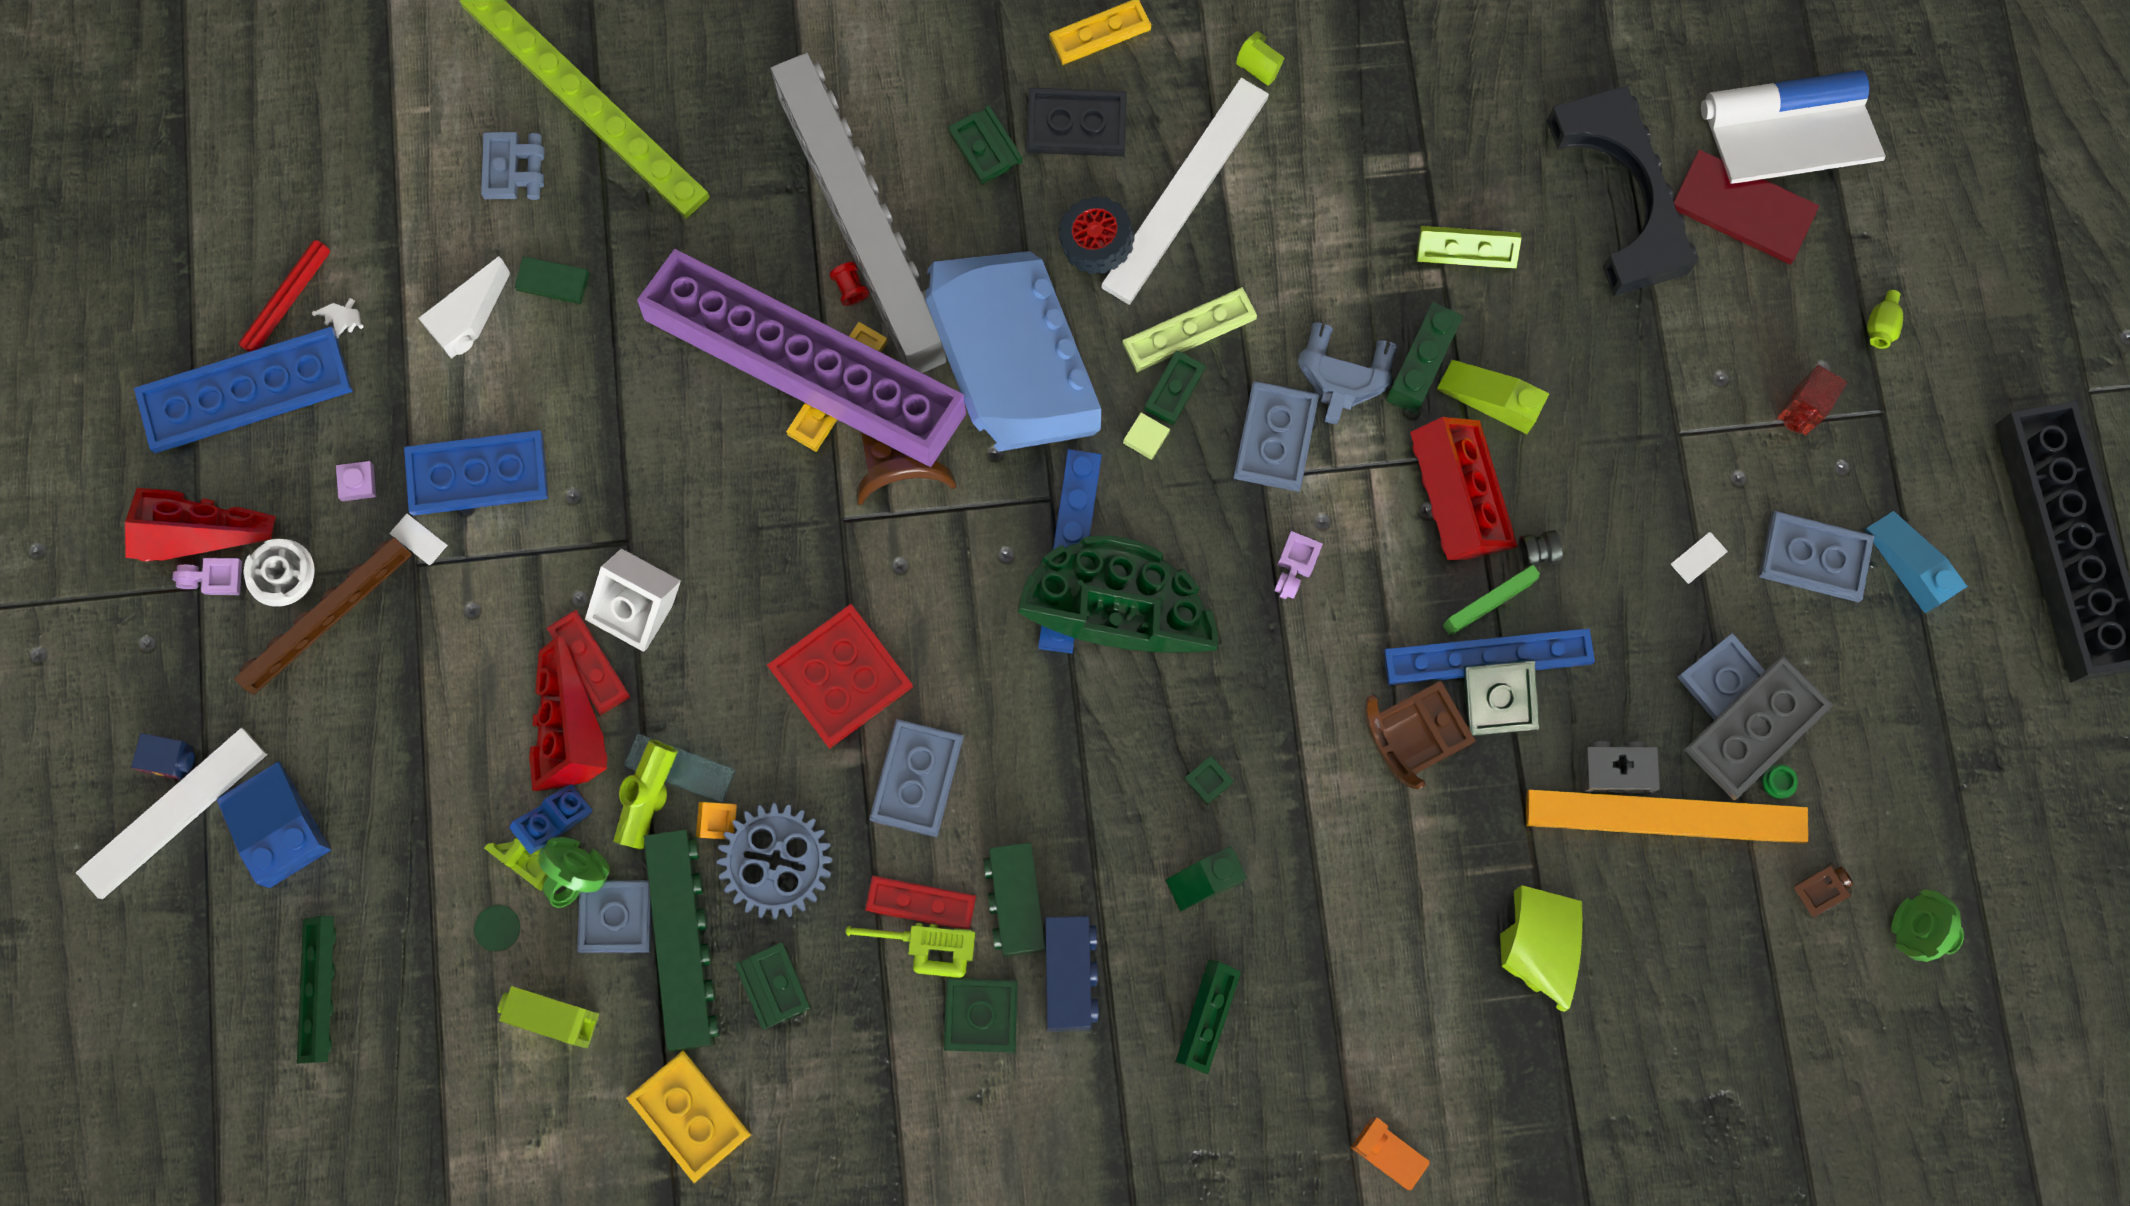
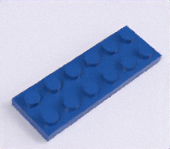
M333 327L134 388L149 448L154 453L353 392L337 334Z

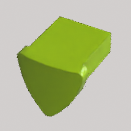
M1256 31L1242 45L1236 65L1244 68L1269 86L1275 80L1285 58L1265 44L1264 41L1267 37Z

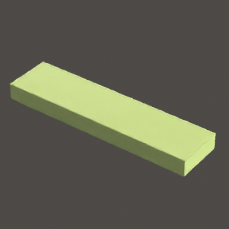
M1241 287L1128 337L1122 341V345L1137 373L1173 357L1176 350L1182 353L1257 319V314L1246 292Z

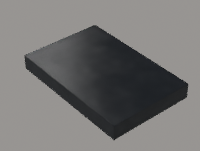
M1029 88L1027 153L1125 157L1127 91Z

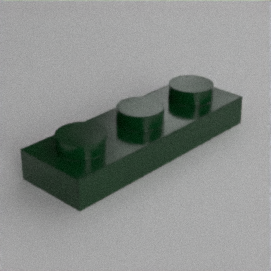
M1208 960L1175 1061L1176 1063L1195 1071L1209 1074L1241 971L1219 961Z

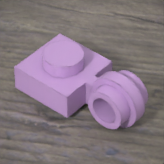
M1293 531L1290 532L1277 564L1290 570L1288 574L1282 572L1274 590L1280 593L1279 597L1286 599L1288 596L1294 599L1301 582L1295 576L1298 573L1308 578L1310 577L1323 545L1322 543Z
M203 558L202 572H199L198 566L178 565L177 571L173 572L172 580L176 581L177 588L196 589L198 588V583L202 582L201 592L205 595H240L242 561L236 558Z

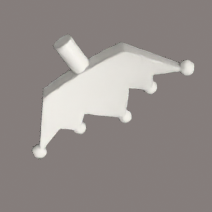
M349 298L345 307L332 303L312 312L313 316H324V325L326 326L333 322L337 338L347 327H349L348 332H352L356 325L360 329L363 328L360 312L357 309H351L355 303V300Z

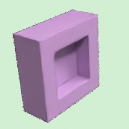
M371 461L336 465L338 498L341 501L376 497L374 465Z

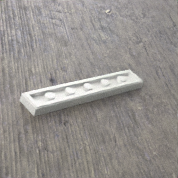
M240 728L75 873L97 898L104 899L268 754L245 729Z

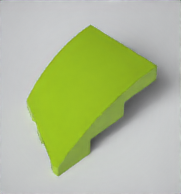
M1521 885L1514 890L1516 923L1500 933L1502 967L1515 977L1521 978L1535 992H1544L1557 1002L1556 1008L1565 1012L1571 1006L1580 964L1583 922L1582 901Z

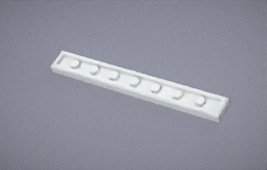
M1240 78L1135 234V240L1132 244L1133 250L1127 256L1128 259L1118 265V268L1110 271L1102 283V289L1125 303L1131 304L1267 101L1269 96L1267 92Z

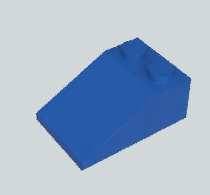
M279 761L217 799L238 853L258 885L271 888L332 850Z

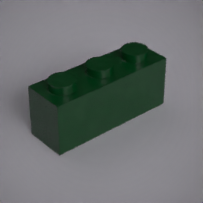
M1432 302L1386 399L1387 402L1417 415L1463 315Z
M1031 842L989 848L990 857L983 858L985 877L986 879L993 878L995 891L988 893L990 914H998L999 928L992 929L995 950L1002 949L1003 957L1045 952Z

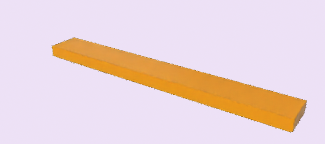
M1528 790L1526 794V826L1805 844L1808 842V807Z

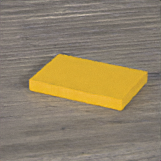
M685 1051L680 1052L626 1098L693 1183H696L752 1135Z

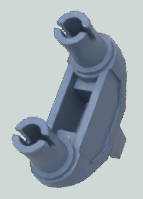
M1313 323L1307 347L1299 354L1298 364L1316 393L1319 394V397L1322 398L1321 402L1329 404L1324 422L1337 425L1343 408L1350 410L1351 406L1369 400L1392 386L1394 379L1390 371L1398 346L1390 342L1385 355L1384 350L1387 341H1377L1371 367L1367 368L1328 357L1326 350L1333 328L1325 324L1322 336L1320 337L1319 333L1322 323Z

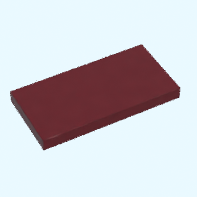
M1699 150L1695 155L1673 201L1677 212L1790 265L1795 260L1819 208V205L1764 179L1731 184L1723 161L1702 150Z

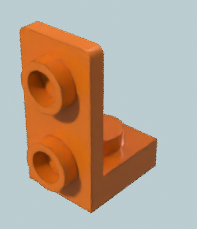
M1370 1118L1350 1148L1403 1188L1409 1191L1412 1190L1429 1166V1160L1387 1130L1389 1126L1379 1118Z

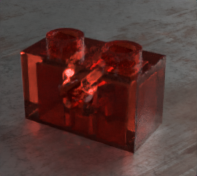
M1817 365L1795 387L1777 418L1783 421L1789 430L1807 435L1828 416L1848 382L1822 366Z

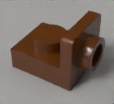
M1831 862L1822 870L1794 885L1793 888L1814 918L1851 897L1852 890L1850 886L1854 883L1843 866L1837 868Z

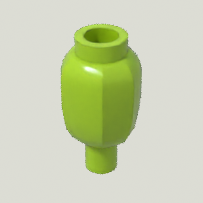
M1896 290L1887 291L1885 301L1877 304L1870 314L1867 333L1870 337V344L1876 348H1888L1891 342L1897 340L1900 336L1903 326V311L1898 304L1901 294Z

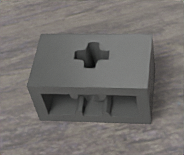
M1596 741L1591 742L1590 747H1586L1580 752L1581 793L1652 794L1660 789L1657 747H1646V742L1641 741L1626 742L1625 747H1611V742ZM1618 761L1619 766L1625 767V771L1621 774L1619 768H1613V763Z

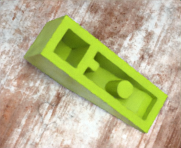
M1451 360L1436 389L1525 434H1528L1535 424L1549 396V393L1519 378L1456 360Z

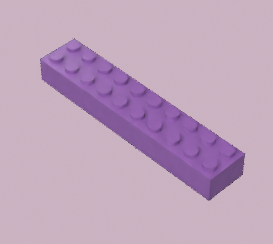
M676 249L673 250L637 299L645 321L929 467H932L966 415L964 394Z

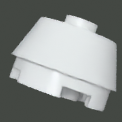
M271 539L265 541V544L258 547L252 555H248L244 564V579L249 592L256 600L269 606H285L299 601L309 592L314 579V562L310 553L301 544L292 540Z

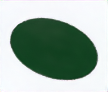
M502 905L491 906L483 910L477 917L474 925V934L477 942L489 951L497 952L508 949L515 943L520 933L518 916L513 910Z

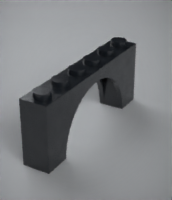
M1628 85L1554 106L1547 119V123L1557 149L1586 147L1602 151L1614 157L1632 173L1644 197L1645 220L1640 236L1626 248L1610 254L1603 265L1613 295L1617 296L1688 275L1697 263V251L1694 244L1688 241L1685 233L1684 218L1681 213H1677L1673 203L1674 194L1672 187L1664 180L1661 159L1658 154L1653 152L1650 144V131L1646 125L1642 124L1639 116V103L1635 96H1631Z

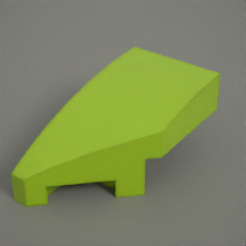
M517 838L512 842L502 844L490 843L485 846L484 849L514 870L535 888L542 891L544 882L548 877L538 862L542 848L530 855Z

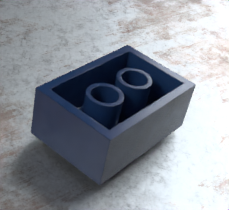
M1046 917L1047 1032L1090 1031L1091 1023L1098 1021V998L1091 999V986H1097L1098 982L1097 962H1090V950H1096L1097 947L1096 925L1089 926V917Z

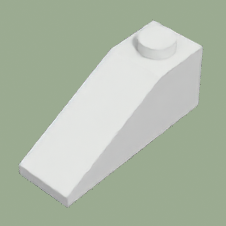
M499 256L419 317L424 327L451 359L457 354L465 353L472 347L473 341L479 337L510 275L508 268Z

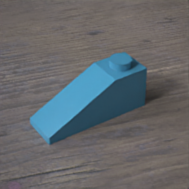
M1894 511L1864 529L1867 534L1874 536L1873 543L1924 613H1927L1968 587L1949 560Z

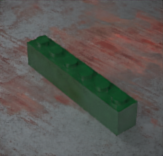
M687 830L645 835L644 843L667 1051L675 1052L715 1046L714 1037L720 1036L718 1016L711 1013L710 1001L716 1000V992L713 979H708L706 965L712 964L709 943L704 944L702 930L708 928L705 908L699 907L698 895L704 893L701 873L695 872L694 859L700 858L697 838H692L691 833Z

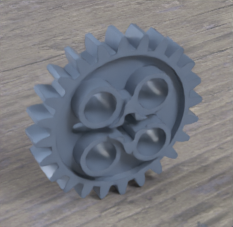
M773 803L771 812L766 814L760 805L758 806L757 817H753L749 812L745 811L746 823L743 825L734 820L732 824L737 832L735 834L730 832L724 833V837L730 844L719 845L718 850L727 854V858L717 860V865L727 867V871L722 872L718 877L719 880H730L731 883L725 887L724 892L736 891L737 895L733 903L736 905L745 900L747 902L745 907L746 913L756 906L759 908V918L763 917L767 909L771 910L773 919L777 920L779 910L784 909L789 918L792 916V906L794 905L802 912L805 911V904L803 902L805 898L814 903L817 901L815 894L812 892L813 889L825 890L826 887L819 881V878L830 877L831 873L822 867L825 864L831 863L832 858L823 856L822 852L829 849L831 845L830 843H819V839L822 838L825 831L813 832L812 828L816 820L812 819L804 823L802 821L804 816L803 810L794 817L791 816V805H787L783 813H778L776 803ZM765 831L770 834L772 843L768 848L758 849L752 844L751 839L756 832ZM798 839L805 844L806 853L803 856L794 858L787 853L786 845L791 840ZM747 851L771 858L773 853H779L781 861L801 864L806 869L805 871H798L787 866L778 865L776 870L769 869L770 864L768 862L745 858L743 854ZM750 865L760 867L763 872L762 880L756 884L746 882L742 876L744 869ZM783 874L794 875L798 886L792 892L781 891L777 885L778 878Z

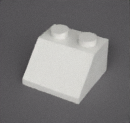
M621 549L601 566L585 620L644 652L649 647L671 610L681 581Z

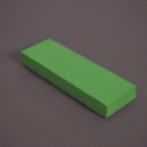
M1534 565L1528 567L1448 618L1443 625L1449 636H1453L1533 585L1539 578L1540 573Z

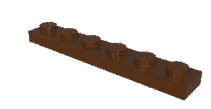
M395 537L390 541L382 542L376 547L373 556L364 564H358L349 571L347 579L342 584L326 591L317 606L311 611H305L295 619L294 626L284 635L280 634L274 637L268 643L265 652L258 658L247 661L241 667L240 674L234 680L244 690L255 695L411 557L412 554Z

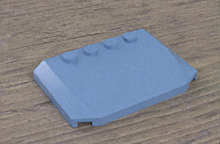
M1028 251L935 261L928 267L927 274H930V285L926 290L925 296L928 309L960 392L964 394V402L971 421L979 431L985 429L997 442L994 447L998 452L1094 436L1101 430L1100 404L1041 258Z

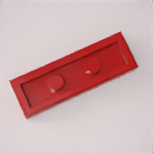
M574 610L546 628L553 639L557 636L564 637L583 687L600 715H603L631 697L577 610Z
M872 876L865 911L953 929L970 930L976 895Z

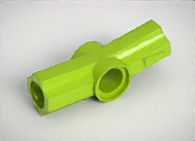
M651 739L648 741L635 774L626 777L620 786L619 799L623 808L613 842L632 848L644 849V836L648 835L653 814L661 810L667 798V789L664 783L678 753V750L658 740Z

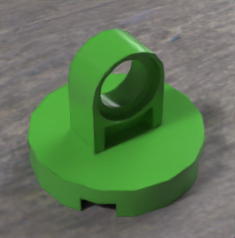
M556 837L548 840L546 846L542 848L539 854L538 862L541 869L548 875L542 889L553 907L561 908L570 905L575 901L580 892H596L604 886L610 872V867L607 860L598 851L592 848L589 854L585 850L578 848L581 842L575 839ZM560 887H567L563 892L554 895L555 891Z
M1934 890L1919 891L1921 895L1916 896L1913 900L1906 898L1896 910L1891 925L1892 933L1896 934L1898 944L1895 943L1897 949L1914 960L1925 962L1938 959L1945 953L1953 954L1958 951L1964 940V931L1961 927L1960 911L1955 902Z

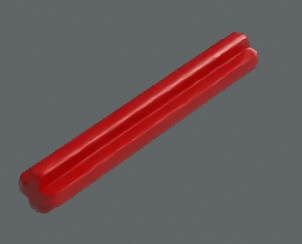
M318 240L311 242L240 339L239 346L243 350L251 352L261 348L329 255L330 249L324 243Z

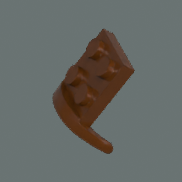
M861 432L868 473L861 480L857 489L856 498L858 505H863L865 499L878 488L905 479H933L947 484L951 489L957 487L953 474L941 463L935 461L932 467H929Z
M1442 681L1380 713L1376 695L1373 694L1366 699V723L1380 755L1396 778L1412 789H1420L1426 786L1425 781L1415 774L1476 742Z

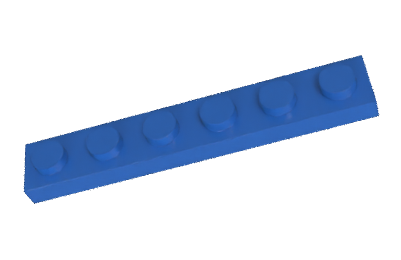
M1068 449L1053 549L1062 544L1064 547L1079 543L1084 537L1090 536L1102 454ZM1041 626L1038 649L1072 654L1075 638Z
M1590 628L1391 648L1383 651L1388 685L1464 678L1463 666L1532 659L1535 661V670L1592 665L1595 662Z

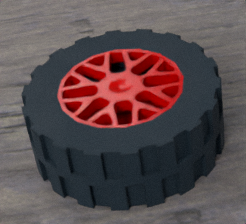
M1095 196L1091 199H1082L1076 205L1074 203L1070 210L1064 213L1062 223L1059 224V240L1065 257L1068 258L1072 266L1075 265L1078 270L1082 272L1087 271L1088 274H1103L1111 269L1115 270L1118 268V265L1128 259L1127 256L1133 250L1132 244L1135 237L1127 211L1121 207L1120 203L1117 201L1113 202L1111 198L1107 197L1099 198V196Z

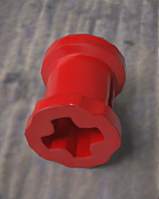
M855 262L843 263L829 273L831 280L836 282L842 295L840 301L843 306L855 305L869 296L868 288L863 286L857 274L858 267Z

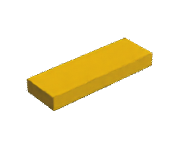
M1131 0L1049 33V39L1061 64L1065 65L1150 31L1151 23L1140 1Z

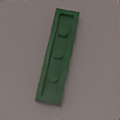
M317 916L303 919L297 1064L328 1062V1055L331 1051L332 1040L329 1035L330 1017L333 1013L331 981L335 974L332 956L333 945L336 940L334 916Z

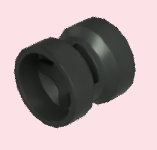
M1556 530L1544 531L1537 538L1532 534L1519 537L1520 556L1526 569L1532 565L1536 568L1541 562H1546L1549 565L1562 562V545Z

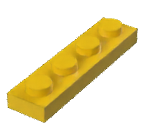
M860 322L857 323L849 337L879 352H882L888 343L885 336ZM805 403L786 432L789 437L817 452L838 419Z

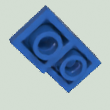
M570 785L545 798L539 807L515 819L509 828L531 855L546 846L549 839L559 837L590 815L593 810L574 786Z

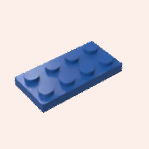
M541 430L404 447L408 508L412 516L549 499L544 438Z

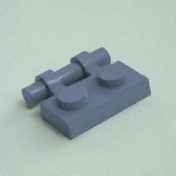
M483 132L481 195L484 199H517L518 187L520 186L527 187L528 199H540V188L544 186V175L541 174V161L544 160L545 156L542 136L537 133H531L528 136V144H519L517 132ZM519 159L528 160L527 172H518Z

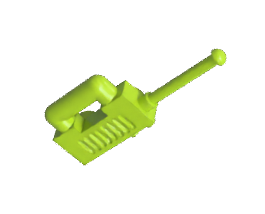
M916 923V926H911V931H904V933L852 928L851 926L845 929V933L848 936L881 937L910 942L908 954L914 956L913 970L918 974L961 978L966 973L967 961L973 962L976 933L972 932V930L937 928V925L930 924V927H923L922 923ZM929 951L953 952V963L928 960Z

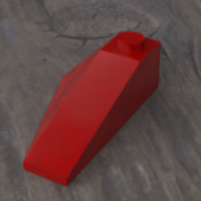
M136 488L125 520V558H134L145 562L153 560L163 561L271 540L276 516L237 506L227 510L214 506L213 500L205 498L200 503L184 499V493L173 490Z
M557 636L540 649L538 654L535 692L537 695H541L538 714L533 715L532 726L538 727L537 745L530 747L529 755L532 791H543L586 783L607 769V753L605 751L603 734L564 637Z

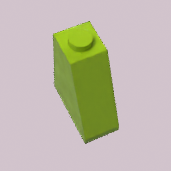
M511 986L509 993L505 992L498 1006V1013H501L500 1022L583 1048H588L599 1017V1013Z

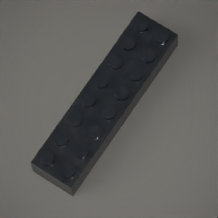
M2077 400L2011 412L1996 423L1995 426L2069 681L2073 683L2130 672V577Z

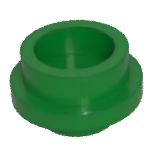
M1775 764L1763 773L1762 786L1769 796L1776 799H1785L1796 791L1798 778L1794 770L1789 766Z

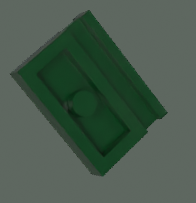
M989 105L985 106L984 110L978 113L975 112L948 127L949 135L981 185L1010 170V167L1015 164L1019 165L1022 163L1021 154Z
M783 942L754 954L743 961L734 963L762 1030L811 1009Z

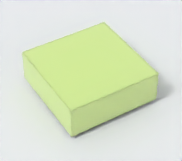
M1140 413L1124 438L1123 443L1152 460L1168 436L1170 429Z

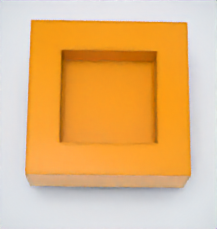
M699 802L696 837L726 839L724 837L725 832L734 834L735 828L732 822L736 820L737 804Z

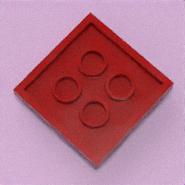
M852 604L767 664L770 671L829 749L913 688L912 683Z

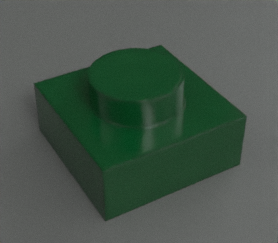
M1211 755L1184 778L1185 782L1207 806L1234 783V780Z

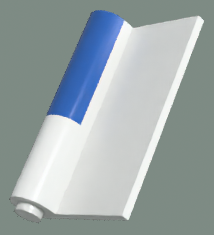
M1863 70L1710 92L1706 95V99L1701 102L1702 117L1704 120H1708L1731 184L1884 161L1886 157L1865 106L1869 95V81Z

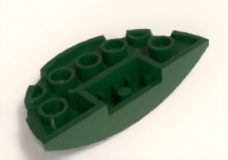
M1098 535L1084 537L1079 543L1064 547L1063 544L1044 556L1041 564L1032 574L1030 573L1019 598L1017 612L1048 629L1086 642L1147 652L1215 651L1218 648L1215 619L1212 610H1206L1199 598V586L1184 569L1176 570L1164 561L1162 552L1132 539Z

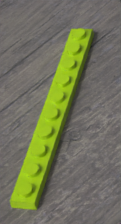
M460 0L462 7L685 219L710 198L708 192L505 0Z

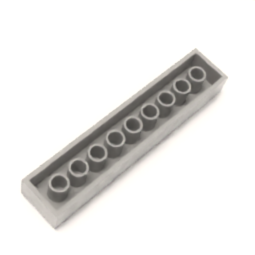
M804 53L771 67L777 97L902 363L920 373L946 363L945 350L925 301L926 290L922 291L919 284L920 276L913 261L908 262L904 252L906 251V246L900 233H894L891 225L893 220L889 209L885 203H880L877 195L879 190L873 176H867L864 165H866L859 147L853 146L849 125L845 118L841 119L837 111L839 106L832 90L827 91L824 84L826 79L818 62L812 63L808 53Z

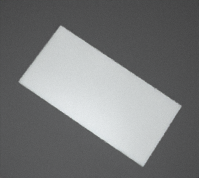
M408 514L389 533L428 565H431L448 546Z
M1709 532L1671 563V565L1689 584L1728 551Z

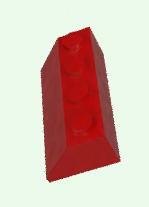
M1441 417L1411 431L1413 452L1419 461L1422 471V483L1429 495L1432 505L1431 513L1437 522L1441 536V547L1447 556V560H1469L1518 547L1480 420Z

